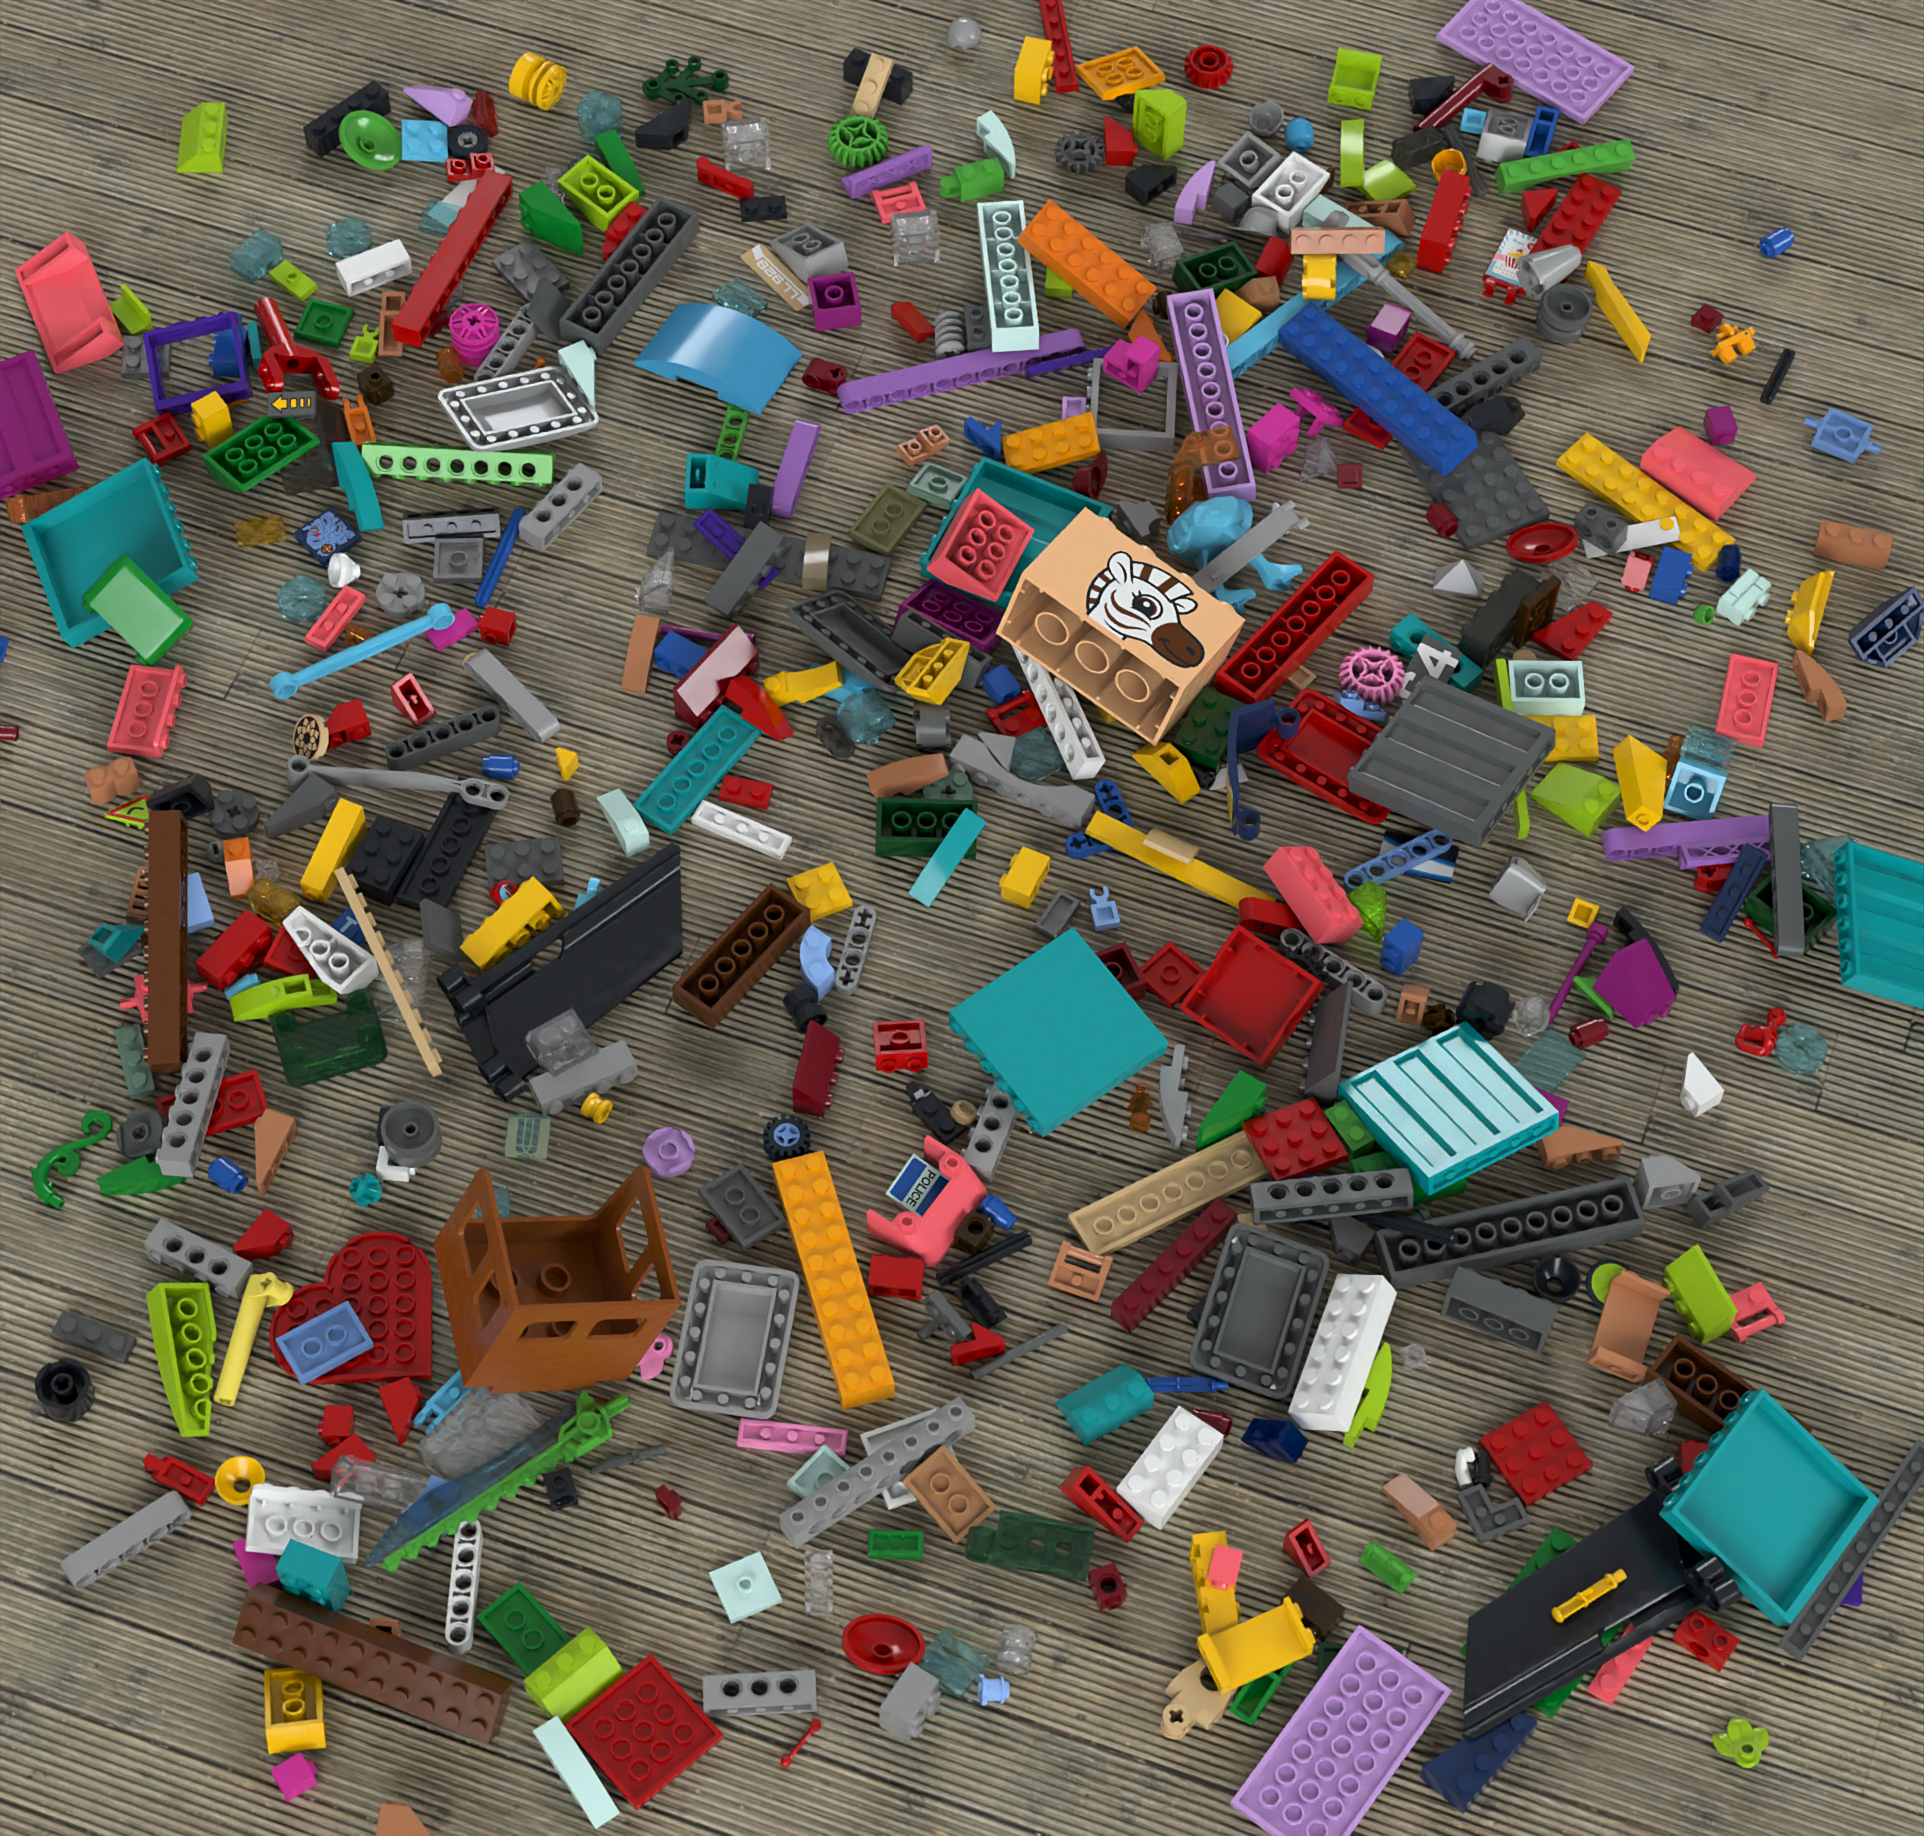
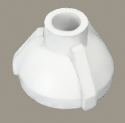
M334 553L330 559L327 573L331 586L343 588L344 585H348L360 576V566L355 564L345 553Z

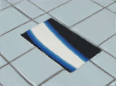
M1386 830L1379 856L1417 837ZM1451 845L1448 851L1403 874L1451 884L1459 847ZM1416 846L1412 849L1417 855L1426 853V850L1421 846ZM1396 856L1391 859L1392 863L1398 866L1405 863L1401 857Z

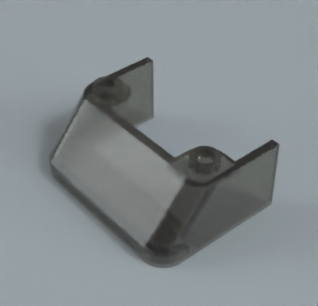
M317 396L316 416L293 417L296 420L315 417L320 447L311 448L304 453V465L280 469L286 496L340 486L331 444L334 442H349L344 414L339 406Z

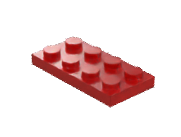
M257 1069L222 1079L205 1137L254 1123L259 1116L262 1117L265 1109H269ZM175 1094L155 1099L158 1112L165 1118L167 1126L169 1123L170 1106L174 1105L176 1100Z

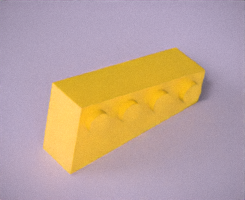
M532 876L519 886L518 891L511 898L504 900L500 908L492 916L484 919L481 927L468 935L459 948L484 973L512 954L514 947H522L528 943L533 932L538 929L542 932L549 927L548 921L555 915L560 918L565 914V911L555 897Z
M1225 1531L1193 1534L1189 1552L1202 1634L1208 1633L1209 1637L1238 1625V1619H1241L1239 1602L1235 1601L1236 1584L1233 1588L1228 1587L1227 1590H1220L1211 1587L1212 1582L1205 1581L1215 1545L1228 1548Z

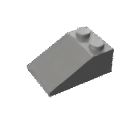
M1490 108L1476 157H1480L1485 162L1496 161L1500 163L1523 159L1533 118Z
M809 223L770 241L771 246L799 279L806 283L807 278L839 274L841 270L849 267L843 241Z

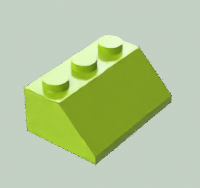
M1170 89L1137 90L1134 97L1133 139L1164 162L1167 161L1183 147L1187 101Z
M202 102L183 117L177 173H223L229 121L225 102Z
M1697 1244L1665 1268L1661 1283L1663 1288L1670 1290V1294L1675 1301L1676 1311L1680 1316H1684L1691 1336L1697 1338L1699 1344L1703 1345L1728 1334L1738 1310Z
M588 1626L524 1679L526 1692L548 1717L552 1719L558 1716L564 1725L622 1678L625 1672L607 1645Z

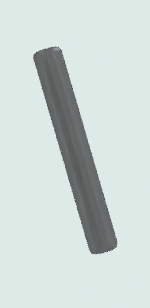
M1452 125L1446 126L1443 129V135L1451 149L1458 150L1463 154L1467 165L1465 175L1470 176L1469 184L1477 197L1485 196L1488 188L1455 127Z

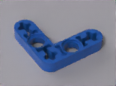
M1107 779L1099 781L1095 786V799L1100 811L1135 829L1117 785ZM1103 789H1106L1107 792H1110V801L1108 802L1106 793L1102 792ZM1118 808L1122 813L1114 817L1108 813V810ZM1086 830L1070 835L1065 843L1066 854L1073 859H1081L1114 849L1105 843H1096L1093 837L1085 834ZM1076 843L1078 846H1081V849H1077L1075 846L1072 847V845Z

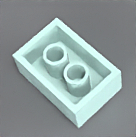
M1508 660L1507 673L1513 712L1519 715L1582 716L1585 706L1582 661Z

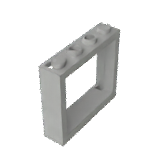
M1094 358L1093 367H1088V381H1092V386H1087L1086 400H1091V405H1086V413L1090 411L1093 413L1100 448L1173 452L1178 363L1159 362L1158 374L1154 379L1167 380L1165 432L1097 428L1099 378L1112 376L1103 371L1104 358Z

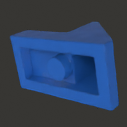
M970 416L964 421V436L992 460L999 462L1001 452V420L987 430L983 423L977 422Z

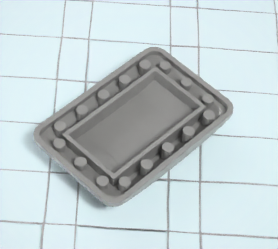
M549 366L443 389L438 393L437 398L438 403L468 446L480 453L521 448L557 440L592 429L599 423V416L588 400L581 393L566 370L558 366Z
M704 1259L696 1264L670 1387V1399L675 1406L757 1419H768L775 1414L785 1371L800 1287L799 1278L794 1272L712 1259Z

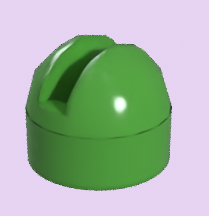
M1698 605L1693 612L1695 621L1700 624L1709 625L1714 618V608L1710 605Z

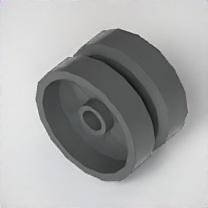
M1562 283L1553 285L1543 296L1541 306L1536 315V326L1539 332L1552 342L1560 344L1573 343L1582 337L1593 311V303L1583 289L1573 284Z
M415 1100L401 1101L392 1106L383 1117L381 1135L384 1146L391 1160L398 1165L408 1168L422 1167L432 1162L439 1154L443 1143L439 1120L434 1110L424 1102Z

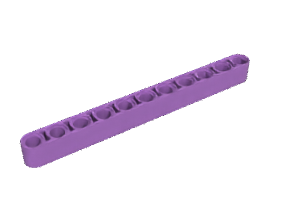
M1067 329L1039 336V349L992 352V348L849 381L837 388V394L844 412L849 414L1023 373L1029 365L1087 352V348L1078 329Z

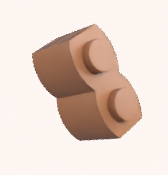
M131 757L118 758L107 766H97L83 774L94 804L107 803L118 795L131 794L141 787L138 773Z

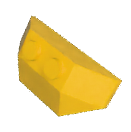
M1833 570L1819 572L1801 582L1799 591H1793L1790 604L1794 605L1793 610L1788 609L1784 622L1789 624L1786 634L1795 647L1810 657L1835 573Z
M947 637L941 640L939 644L928 646L916 652L895 677V684L918 701L941 705L961 680L970 642Z

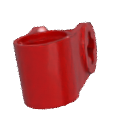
M1734 863L1698 866L1697 875L1693 881L1694 887L1702 893L1720 891Z

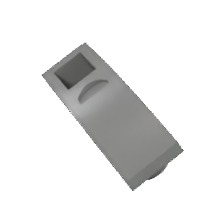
M1175 1044L1172 1066L1161 1065L1158 1089L1162 1123L1173 1148L1180 1150L1181 1140L1186 1141L1188 1125H1184V1119L1190 1118L1192 1103L1187 1102L1188 1092H1184L1185 1078H1181V1072L1187 1071L1189 1056L1184 1055L1185 1045Z

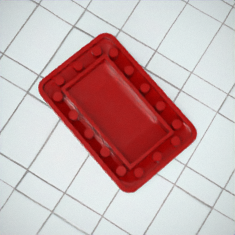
M1302 690L1288 706L1296 709L1300 715L1298 734L1292 737V739H1284L1279 736L1274 727V730H1270L1257 747L1259 759L1296 784L1345 812L1370 824L1382 823L1392 810L1349 792L1347 774L1352 766L1355 767L1359 762L1363 751L1368 750L1372 745L1376 734L1381 733L1383 729L1316 690Z

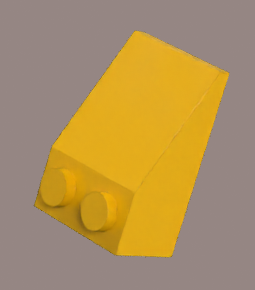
M293 1667L264 1670L265 1730L268 1753L275 1754L326 1748L322 1679Z

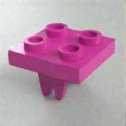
M1294 387L1289 394L1299 403L1294 414L1300 417V421L1308 411L1316 416L1307 432L1310 436L1316 437L1326 424L1341 428L1346 421L1340 416L1341 411L1337 407L1323 402L1324 397L1314 390L1311 392L1305 387L1303 390Z

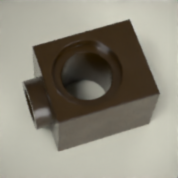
M971 1210L954 1232V1245L971 1256L981 1252L994 1235V1223L986 1214H979ZM976 1229L981 1231V1233L972 1234L970 1231Z

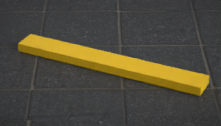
M1098 810L1086 828L1085 834L1239 909V901L1246 897L1276 902V898L1195 858L1191 865H1188L1142 844L1147 836L1146 834Z

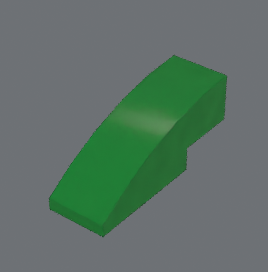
M613 129L594 136L595 149L604 162L605 167L638 190L639 196L645 194V189L637 170L616 130Z
M145 1156L96 1178L102 1194L107 1195L149 1193L186 1181L185 1177L162 1175L159 1164L156 1161L148 1163Z
M1297 1661L1244 1684L1228 1711L1253 1726Z

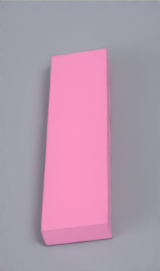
M741 1418L737 1446L814 1455L825 1444L838 1457L845 1459L848 1430Z

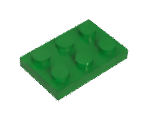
M520 1581L476 1616L481 1626L526 1677L571 1641V1638Z

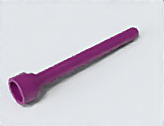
M661 624L660 634L667 635L671 630L685 638L717 642L725 634ZM745 632L746 636L755 646L756 634Z
M1597 922L1590 924L1586 931L1587 942L1543 1017L1544 1023L1551 1024L1574 985L1573 978L1580 975L1596 945H1600L1607 938L1609 930L1604 925Z

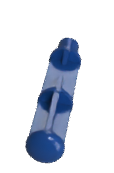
M1147 1377L1145 1379L1153 1393H1215L1217 1390H1228V1382L1216 1377Z

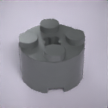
M945 699L941 705L913 700V727L916 734V749L951 746L948 700Z

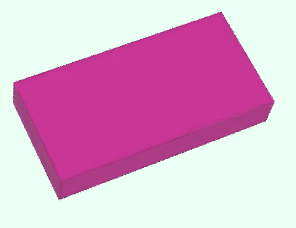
M466 607L454 614L455 621L448 628L443 630L431 628L425 631V636L438 652L478 630V622Z

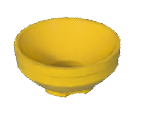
M236 1456L228 1459L219 1467L215 1476V1486L220 1497L227 1503L238 1506L249 1504V1496L253 1486L266 1482V1476L261 1464L247 1456ZM240 1480H247L250 1482V1488L244 1493H239L235 1491L236 1483Z

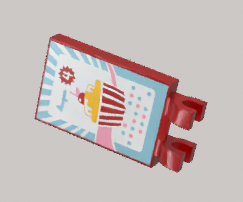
M1510 227L1508 228L1483 274L1482 280L1486 281L1483 296L1491 298L1496 287L1499 286L1507 289L1504 304L1513 306L1518 294L1526 295L1517 278L1516 272L1520 270L1519 265L1515 266V262L1519 257L1529 254L1538 240L1537 237Z

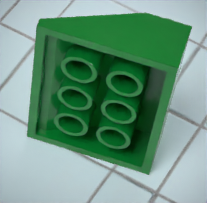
M267 413L203 454L202 457L208 474L223 488L244 493L318 445L320 440L295 418H269Z

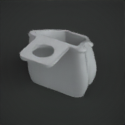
M1511 857L1494 880L1488 896L1497 904L1524 917L1523 923H1526L1537 909L1541 896L1546 890V883L1543 882L1540 872H1536L1525 859Z

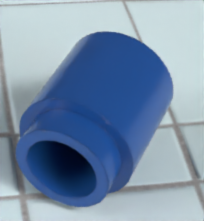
M1784 227L1778 228L1760 239L1759 249L1761 253L1768 258H1774L1794 243L1793 233Z
M490 754L489 757H483V776H487L489 779L513 780L514 775H519V760H515L514 755Z
M226 1157L214 1159L208 1167V1177L228 1193L238 1194L248 1182L245 1172Z

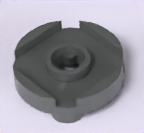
M222 790L219 792L218 797L213 800L215 809L208 812L214 830L226 838H238L247 831L250 833L256 828L260 819L256 798L246 792L236 790ZM232 811H238L240 815H235L234 818H230L229 813Z
M145 1107L137 1108L125 1116L127 1120L123 1126L119 1125L116 1134L117 1145L123 1153L133 1160L142 1156L150 1159L156 1155L157 1149L162 1146V1132L164 1127H167L165 1118L158 1112ZM142 1129L146 1131L145 1136L142 1139L138 1138V1135L142 1134Z

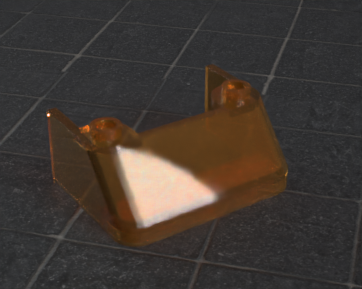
M1231 426L1202 432H1192L1183 441L1168 469L1164 515L1168 524L1173 525L1176 519L1194 502L1207 500L1202 478L1194 475L1195 468L1242 458Z

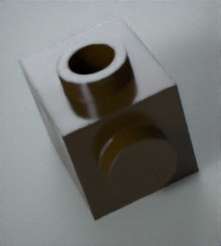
M377 363L357 374L359 389L374 406L386 402L394 396L392 380Z

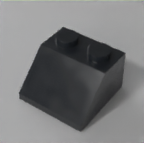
M199 773L190 775L174 784L164 786L162 789L153 792L146 801L147 806L152 811L180 810L186 821L215 809L210 783Z

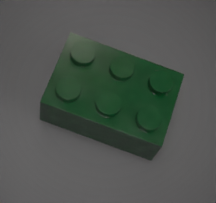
M1203 687L1172 745L1187 758L1188 762L1193 761L1204 770L1212 771L1216 777L1227 757L1230 715L1234 709L1248 704Z
M1770 874L1748 895L1743 912L1774 935ZM1802 883L1805 936L1804 956L1834 927L1837 919V909Z

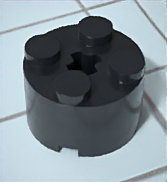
M1473 981L1468 984L1456 1009L1457 1019L1455 1022L1458 1025L1467 1021L1485 1040L1490 1041L1494 1036H1499L1503 1033L1515 1007V1002L1513 1000L1511 1003L1509 1000L1510 994L1500 986L1485 981L1483 985H1475L1477 981Z
M69 1358L59 1359L60 1361L46 1364L38 1372L35 1379L36 1395L42 1409L52 1419L77 1422L88 1412L95 1398V1389L87 1370L80 1362Z

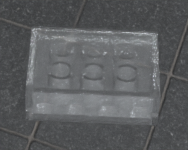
M473 1387L416 1446L418 1458L422 1463L442 1479L460 1486L461 1495L471 1501L517 1470L553 1432V1429L517 1392L490 1394L488 1387Z

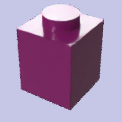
M1730 406L1707 409L1703 425L1711 446L1726 445L1734 442L1738 427Z

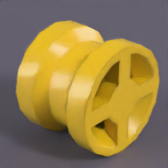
M592 1092L583 1103L581 1114L585 1117H592L594 1122L600 1125L609 1116L613 1104L607 1099H600V1095Z

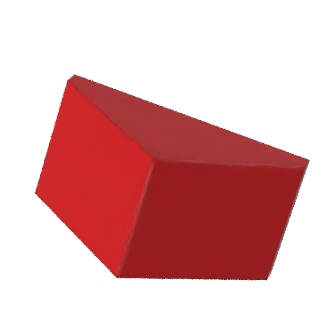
M1556 188L1523 192L1520 208L1528 232L1532 233L1555 206L1558 194Z
M408 672L390 685L393 705L416 727L436 714L435 709L411 672Z
M1306 1518L1285 1534L1282 1549L1309 1579L1331 1564L1309 1519Z

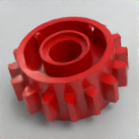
M1198 46L1195 50L1190 51V56H1186L1184 64L1186 78H1190L1191 83L1200 88H1219L1223 83H1227V78L1232 76L1233 62H1231V55H1227L1226 50L1218 46Z

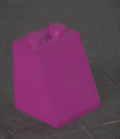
M1645 938L1616 951L1593 985V988L1635 1029L1644 1024L1650 1025L1658 1017L1664 1018L1672 1010L1670 1005L1676 998L1649 942Z

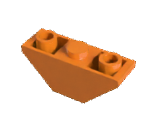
M1144 309L1139 310L1128 333L1127 343L1133 344L1141 335L1160 346L1159 362L1174 363L1172 353L1170 351L1167 352L1162 335L1157 334L1153 319L1147 316Z

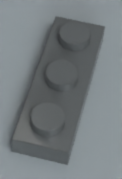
M66 1311L62 1312L51 1332L52 1337L123 1364H126L137 1343L135 1336Z

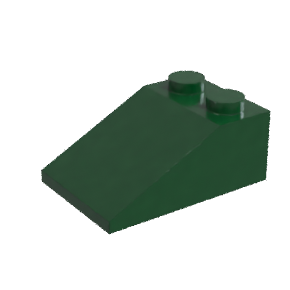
M1232 241L1177 260L1172 281L1181 293L1213 288L1216 300L1225 288L1233 293L1257 277L1258 271L1237 243Z

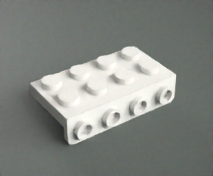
M269 1483L256 1484L253 1486L249 1496L245 1551L282 1555L290 1539L337 1556L342 1559L343 1563L356 1564L358 1559L360 1510L363 1505V1498L350 1493L334 1494L328 1493L325 1490H302L294 1486L286 1488L273 1486Z

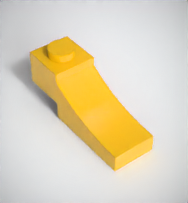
M834 661L805 671L790 673L782 671L764 679L763 683L764 691L778 707H781L795 700L805 703L843 686L841 665Z

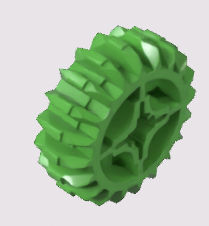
M853 113L852 117L849 118L845 115L843 120L837 119L836 124L832 125L831 131L828 134V148L837 163L843 162L844 167L851 165L853 169L856 166H860L863 170L864 165L872 166L873 162L879 163L880 158H884L888 149V134L885 126L881 125L879 119L873 121L872 115L866 118L863 113L861 116H856Z

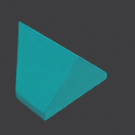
M103 922L87 942L117 964L144 933V925H109Z

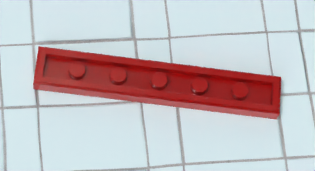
M1038 0L1045 39L1052 41L1051 51H1055L1054 61L1051 66L1054 67L1053 80L1056 93L1078 91L1079 86L1062 1Z

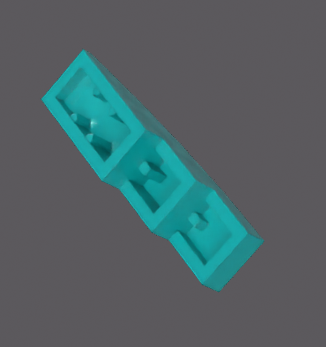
M355 442L332 443L340 490H346L350 511H355L359 532L380 531L384 529L373 483Z
M965 808L908 894L929 908L987 822Z

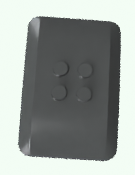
M832 590L788 605L786 613L817 647L858 679L874 688L891 693L903 690L895 684L894 679L914 653L901 648L896 642L892 641L891 637L894 629L851 595L842 590Z
M1236 1223L1231 1226L1227 1232L1190 1349L1189 1363L1193 1369L1274 1399H1282L1288 1396L1293 1387L1328 1272L1329 1259L1327 1255L1318 1249L1245 1223Z

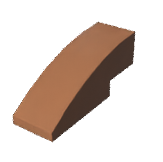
M382 292L379 357L403 356L404 343L394 340L391 323L393 318L400 313L402 303L408 300L406 292Z
M636 614L626 656L621 691L646 694L655 661L654 650L661 631L660 618Z
M1796 650L1791 665L1807 704L1817 703L1824 722L1842 719L1848 706L1842 692L1830 675L1813 658L1802 650Z
M942 753L903 759L866 773L871 793L876 798H889L901 791L907 796L950 775Z

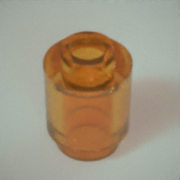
M443 348L436 355V361L442 378L448 383L459 382L463 378L464 368L458 351L454 348Z

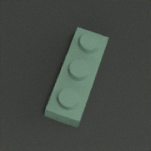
M139 1023L115 1029L114 1034L130 1099L134 1100L157 1094L151 1068L148 1066V1062H144L143 1050L145 1044Z

